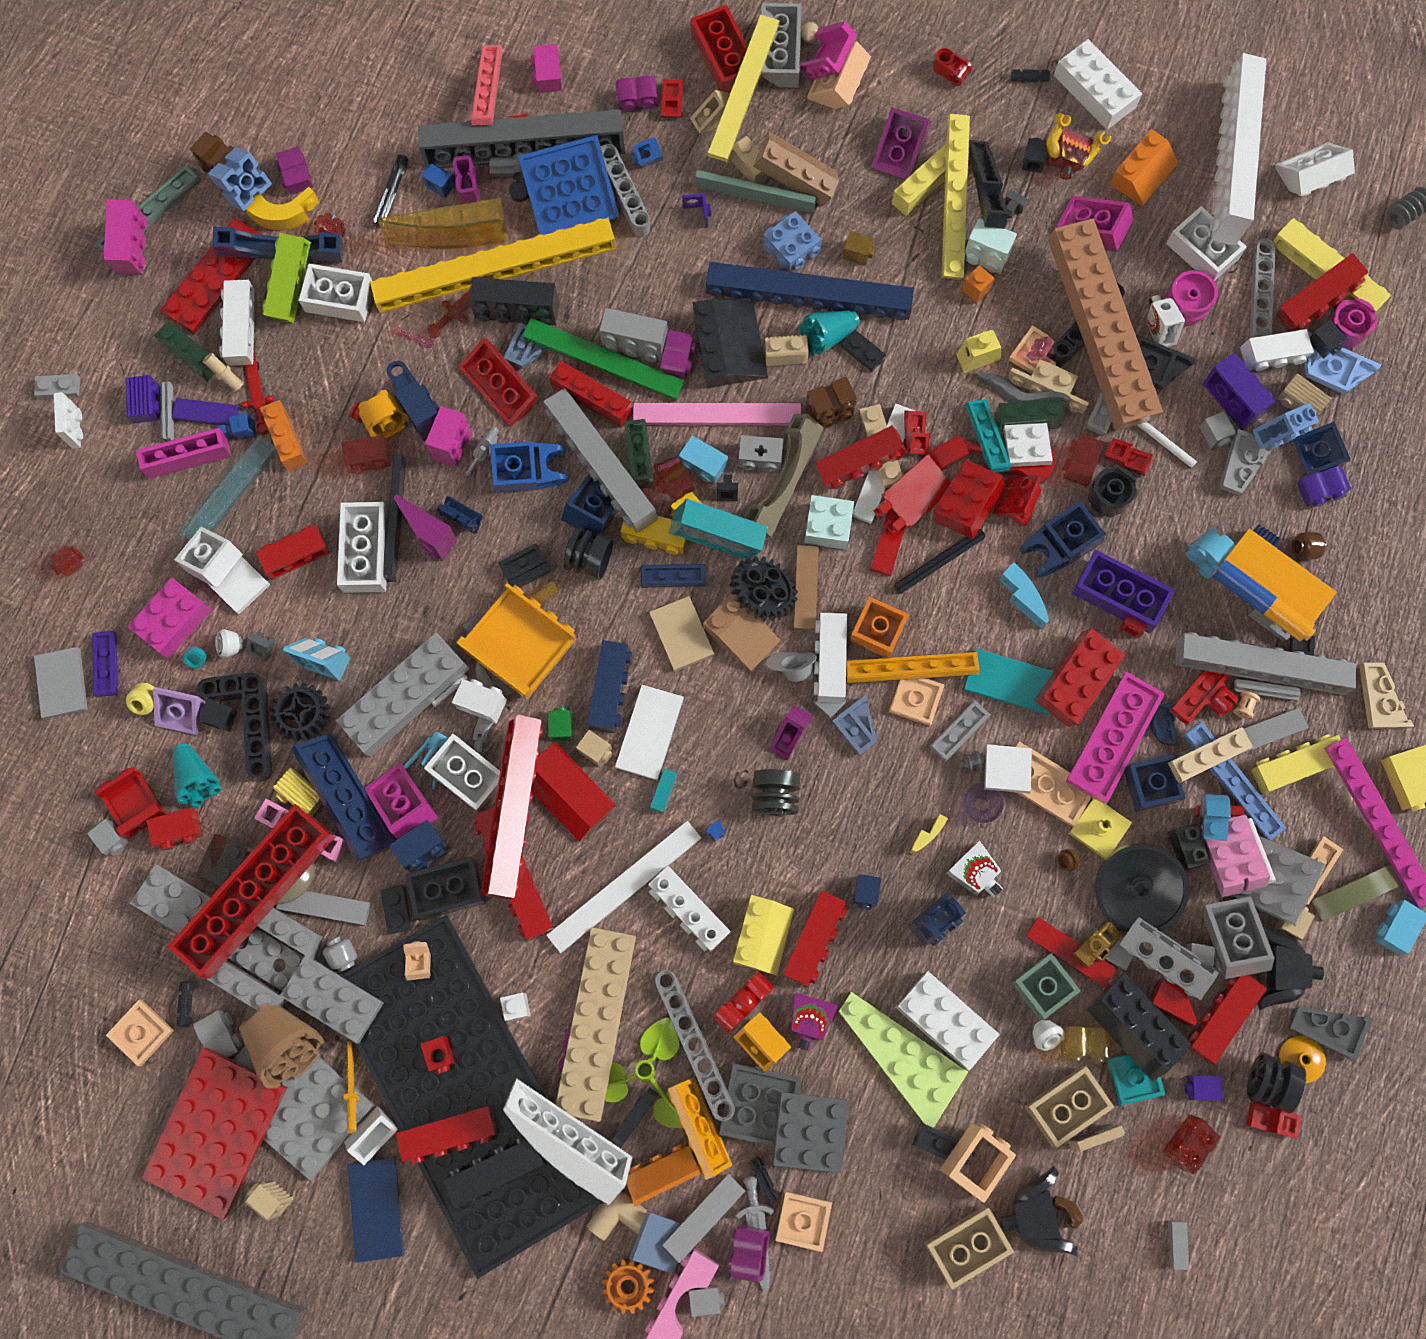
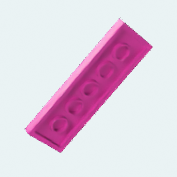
M1125 672L1065 782L1103 804L1108 803L1165 693Z

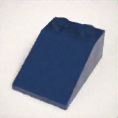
M588 475L566 502L561 520L574 528L582 527L585 532L591 530L595 539L598 534H603L617 512L611 504L612 499L610 496L605 497L602 493L599 481H594Z

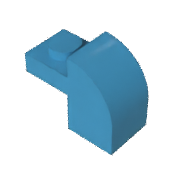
M1201 794L1200 817H1203L1202 839L1228 840V820L1231 815L1230 799L1227 795Z

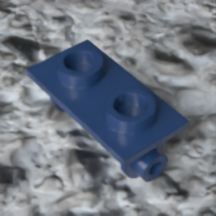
M447 495L444 505L440 504L437 508L439 515H444L466 528L467 531L477 534L483 515Z

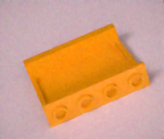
M506 583L504 593L466 638L462 636L456 643L462 651L528 700L576 641L575 630L567 623L563 625L557 621L558 617L551 611L547 610L545 612L542 610L540 603L532 597L530 599L526 598L523 595L524 592L518 586L513 585L512 587Z

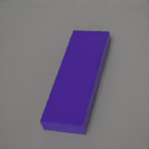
M176 398L172 418L174 420L195 423L230 425L229 417L237 415L239 407L232 404Z
M117 632L92 633L93 696L118 695Z

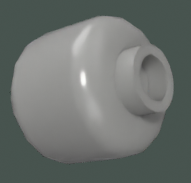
M338 936L327 942L328 947L323 950V955L331 970L341 972L355 964L354 960H356L357 954L349 939L341 940Z

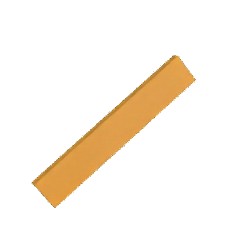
M977 652L846 661L847 683L979 674Z

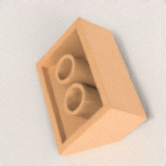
M854 41L839 73L815 79L807 98L834 109L849 106L853 101V96L860 85V80L867 69L871 56L857 41Z

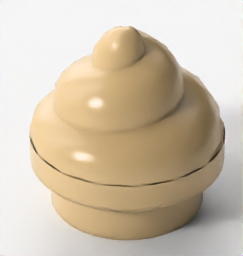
M813 22L803 25L801 28V39L806 43L816 42L818 38L815 34L818 31V26Z

